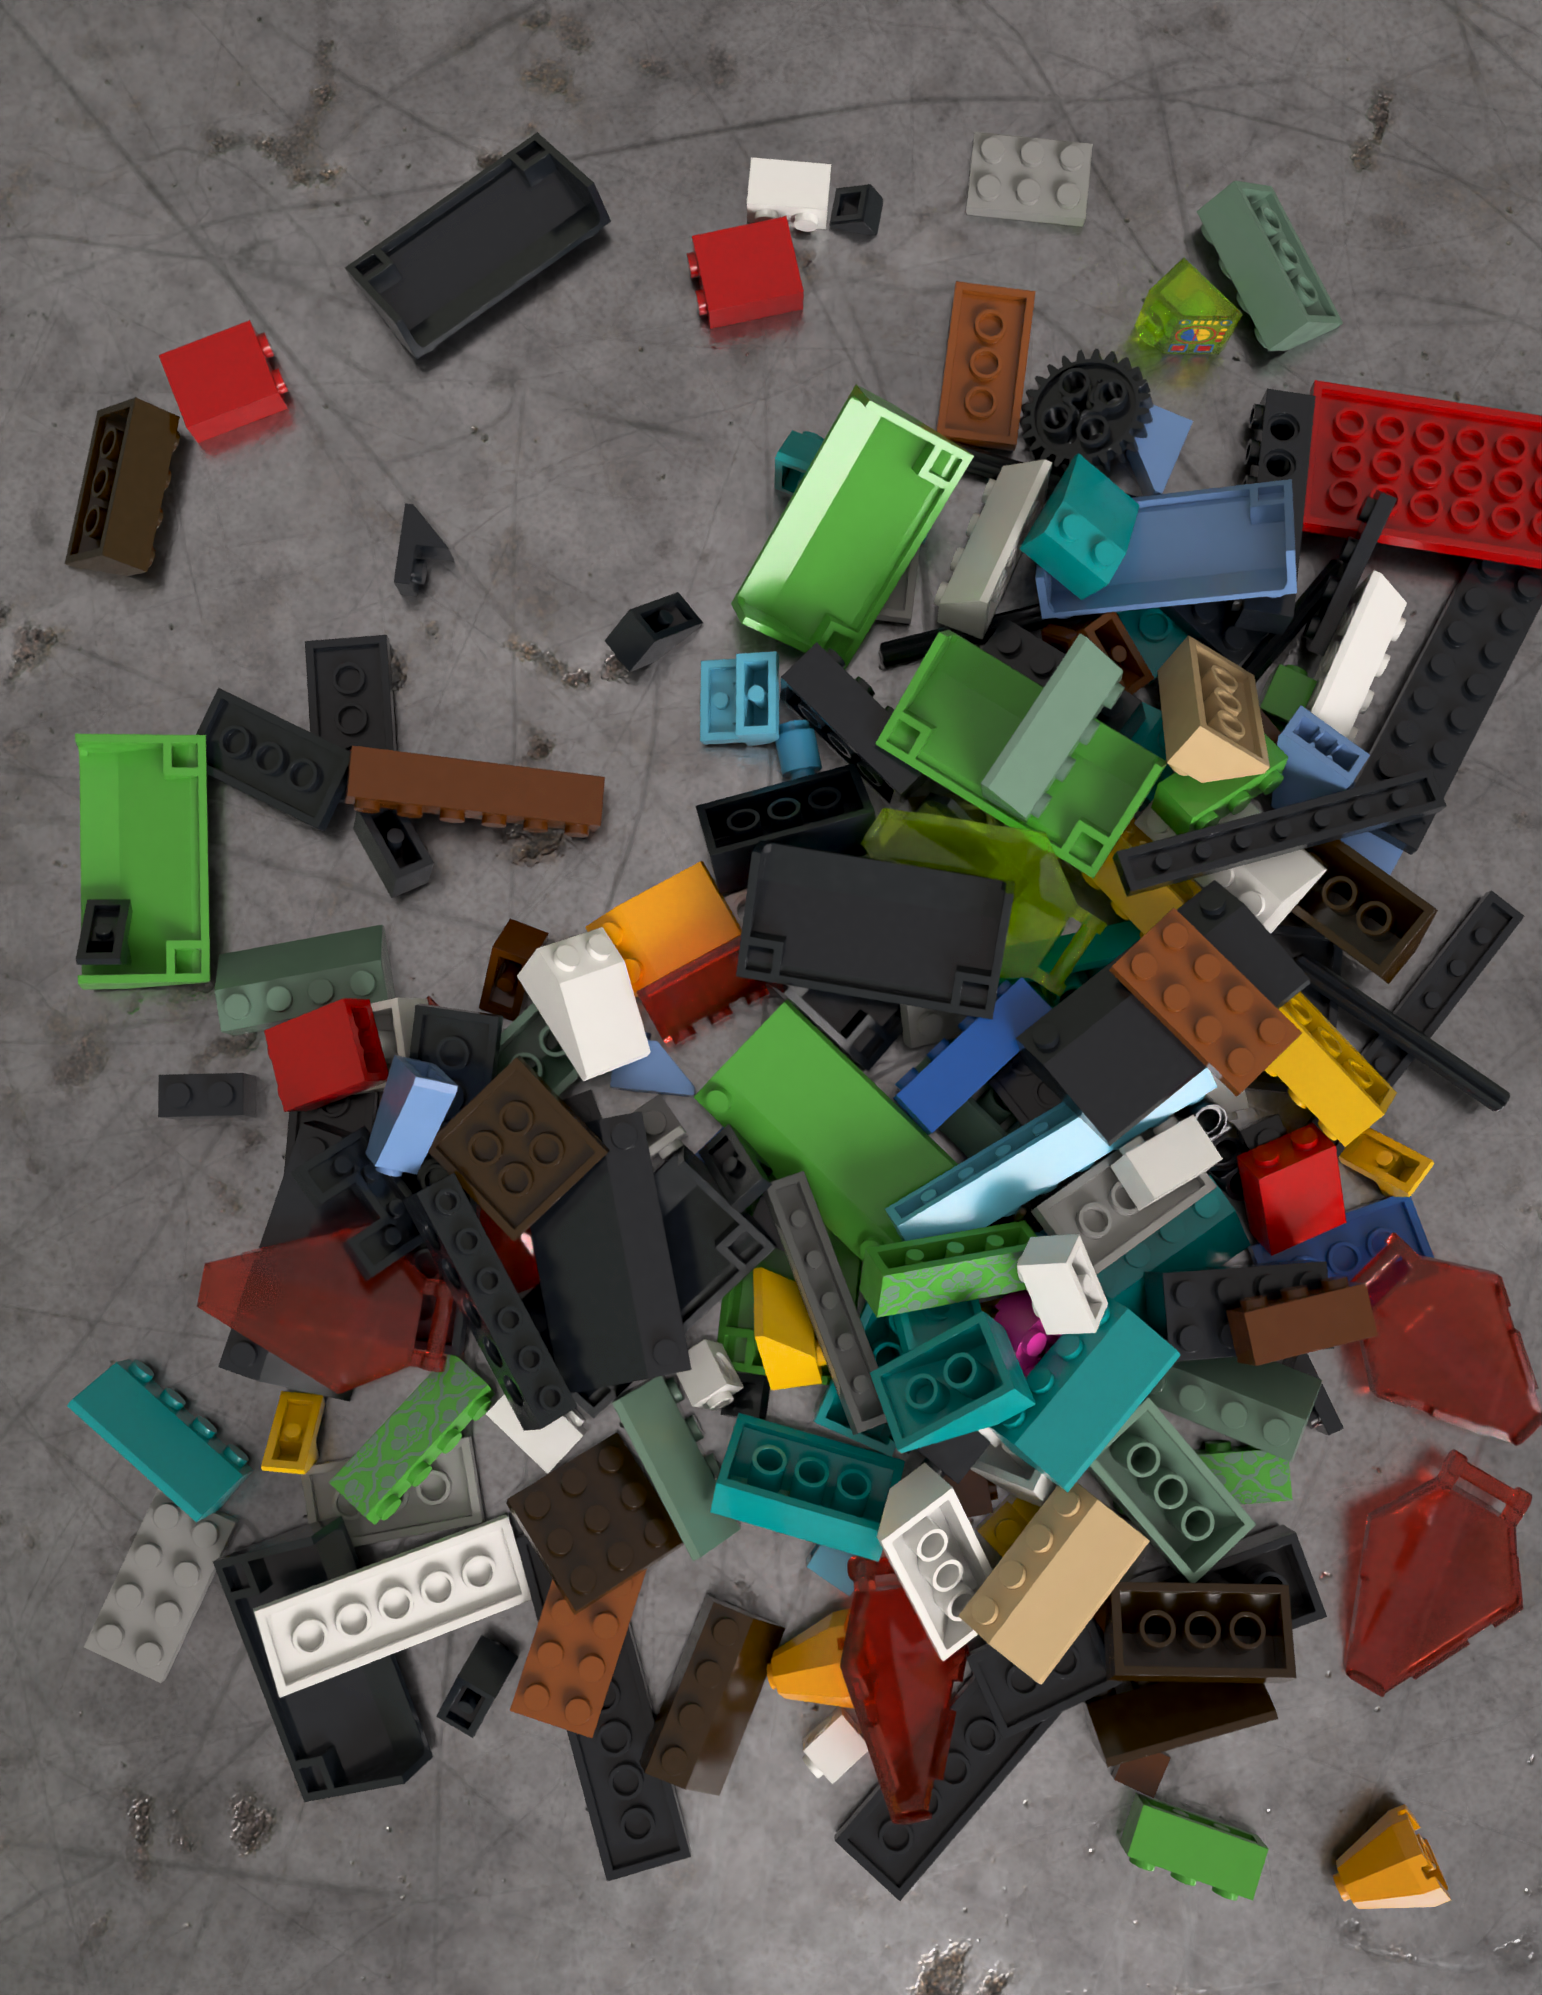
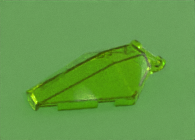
M883 808L862 840L861 844L870 857L874 859L1016 881L1000 978H1031L1054 994L1061 996L1067 987L1064 983L1084 951L1096 933L1101 935L1107 926V923L1078 905L1045 832ZM1073 917L1082 924L1051 972L1047 973L1039 967Z

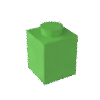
M1279 664L1269 675L1258 699L1260 709L1276 728L1282 732L1300 705L1306 708L1317 681L1308 677V673L1298 666H1283Z

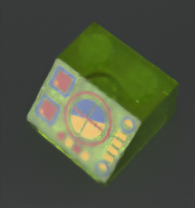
M1182 258L1149 290L1134 326L1138 329L1139 336L1146 344L1155 346L1162 353L1220 354L1225 349L1243 314L1189 261Z

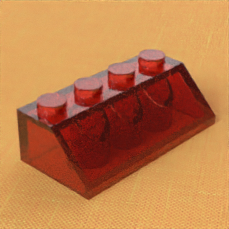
M741 935L636 991L664 1043L672 1040L675 1045L681 1044L697 1034L694 1028L708 1020L712 1026L718 1024L734 1014L731 1008L746 1000L748 1006L770 995L767 989L770 986L766 981L736 976Z

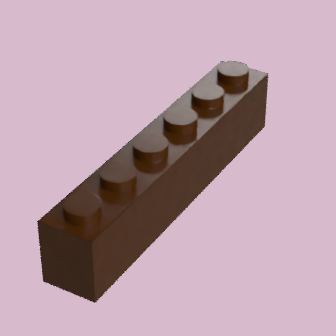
M352 745L349 755L345 803L354 804V810L364 813H379L380 808L397 809L398 816L407 818H422L423 813L440 814L439 820L450 823H463L465 818L482 819L481 825L487 827L505 828L508 822L523 824V830L529 832L545 833L548 832V827L564 829V835L588 837L589 832L594 833L601 826L605 777Z

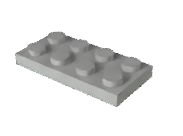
M1156 1127L1147 1129L1137 1137L1142 1136L1145 1142L1156 1136L1153 1132V1129ZM1118 1149L1042 1202L1031 1213L1048 1236L1080 1234L1095 1273L1098 1274L1215 1189L1217 1186L1209 1175L1204 1172L1139 1211L1110 1167L1123 1156Z
M471 1435L461 1437L458 1444L446 1454L442 1452L430 1465L432 1470L427 1478L418 1486H411L400 1497L401 1504L395 1513L386 1520L380 1519L376 1525L365 1518L329 1483L352 1457L314 1464L306 1474H301L308 1524L342 1515L353 1547L474 1525L485 1521Z
M158 1488L84 1648L159 1683L166 1680L216 1573L213 1561L223 1557L240 1520L218 1510L204 1519L195 1522Z

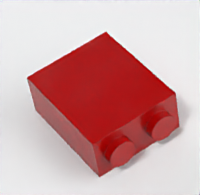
M786 216L692 236L693 252L686 253L691 278H699L701 290L695 291L699 315L707 314L710 329L803 310L804 290Z
M250 320L159 355L186 428L197 443L288 409L282 395L289 392L280 369L273 370L268 359L275 356L266 333L258 334Z
M343 998L264 1030L268 1045L267 1051L272 1061L278 1085V1096L282 1101L284 1112L312 1111L387 1082L389 1072L370 999Z
M1314 1123L1237 1156L1250 1232L1271 1256L1347 1223L1336 1145Z

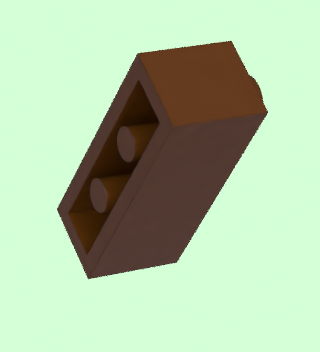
M1336 1276L1321 1280V1288L1309 1291L1307 1285L1280 1290L1282 1297L1267 1300V1295L1241 1299V1307L1226 1310L1238 1363L1258 1366L1378 1336L1366 1283L1348 1282L1347 1276Z

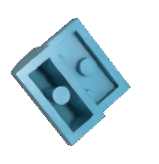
M777 651L736 654V659L701 661L700 741L704 745L745 743L747 746H757L778 740L779 654Z

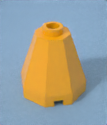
M850 1608L833 1612L774 1650L771 1663L767 1664V1678L770 1687L773 1690L777 1689L778 1694L784 1699L854 1709L871 1705L876 1690L875 1675L867 1677L866 1666L874 1663L872 1650L861 1619L858 1616L852 1617L854 1612Z
M1405 1804L1393 1808L1384 1814L1336 1860L1338 1873L1333 1874L1335 1885L1344 1901L1351 1899L1358 1909L1435 1907L1451 1900L1450 1894L1446 1891L1448 1890L1447 1882L1427 1839L1423 1840L1420 1834H1415V1830L1421 1827Z

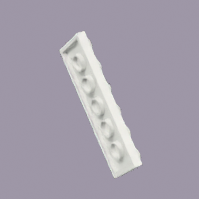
M502 1515L253 1608L277 1693L279 1698L527 1602L532 1600L509 1517Z

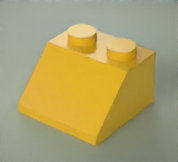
M754 1268V1337L770 1389L779 1390L822 1384L821 1366L827 1364L797 1283L765 1268Z

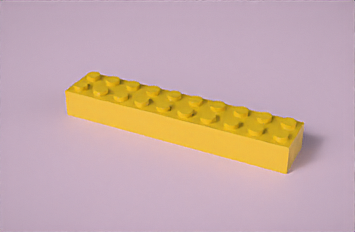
M1133 817L1094 879L1083 872L1081 874L1091 887L1096 890L1101 889L1112 900L1110 905L1115 913L1126 921L1130 919L1141 931L1139 935L1142 938L1173 907L1177 910L1200 892L1202 888L1191 879L1136 895L1126 896L1112 857L1116 851L1154 842L1134 824L1136 819ZM1300 991L1279 1010L1302 1034L1265 1071L1273 1077L1278 1076L1289 1087L1288 1094L1298 1106L1303 1109L1308 1107L1319 1119L1318 1125L1327 1137L1334 1141L1338 1139L1346 1147L1386 1113L1397 1092Z

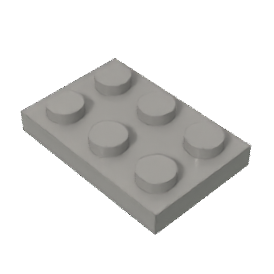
M974 132L965 215L1083 227L1086 219L1093 144Z

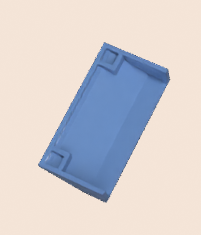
M1292 479L1133 497L1132 499L1140 506L1127 553L1109 584L1083 600L1079 599L1038 564L1035 575L1042 619H1067L1078 615L1266 596L1276 598L1286 594H1296L1297 572Z

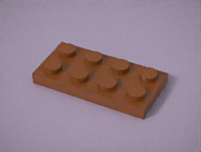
M956 281L936 428L938 433L949 440L964 445L1015 451L1036 291Z
M1174 907L1109 970L1236 1097L1302 1034L1277 1007Z
M646 1570L576 1615L573 1614L552 1579L510 1708L511 1712L593 1738Z

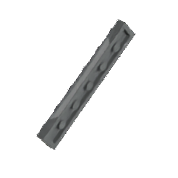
M802 1171L772 1181V1185L763 1195L851 1431L855 1435L884 1424L887 1420L870 1372L876 1370L878 1365L806 1175Z

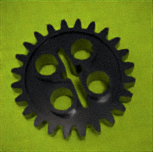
M1099 349L1094 350L1090 359H1085L1082 350H1079L1075 362L1071 363L1064 355L1062 356L1063 367L1057 369L1049 364L1047 368L1050 376L1047 379L1036 376L1035 380L1039 389L1027 390L1026 395L1030 403L1021 405L1025 418L1020 420V425L1024 432L1022 436L1027 447H1030L1029 449L1035 460L1040 458V460L1045 459L1052 462V466L1054 465L1059 476L1066 471L1072 459L1078 453L1094 467L1102 465L1107 472L1111 471L1110 461L1114 458L1124 464L1126 460L1123 451L1128 449L1137 452L1139 449L1134 438H1147L1148 434L1144 424L1153 421L1149 410L1154 407L1151 394H1148L1151 391L1147 379H1143L1139 367L1132 368L1127 357L1118 362L1114 351H1111L1103 360ZM1083 387L1079 392L1071 393L1076 388ZM1120 398L1113 404H1107L1112 399ZM1065 422V425L1061 428L1053 429L1057 424ZM1095 434H1102L1095 440H1089Z

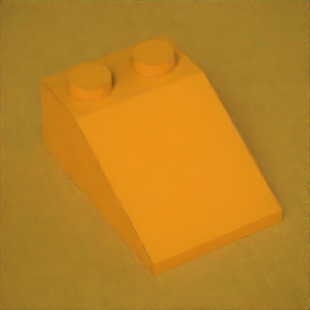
M703 861L625 901L585 926L587 932L601 927L604 928L625 961L635 998L645 996L738 938L742 933L739 923L723 895L719 894L718 887Z

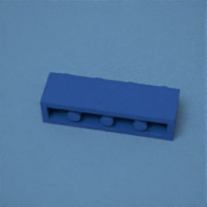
M1022 977L1014 985L1006 979L997 990L993 1019L967 1016L957 1025L962 1033L952 1043L943 1038L926 1054L932 1061L920 1073L913 1067L895 1084L901 1091L893 1099L927 1135L932 1134L1020 1051L1016 1037L1052 1008Z

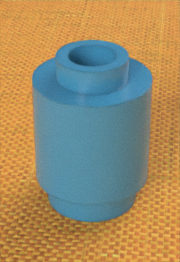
M794 720L780 724L779 739L775 741L782 777L793 780L820 771L822 764L815 730L810 728L809 721Z

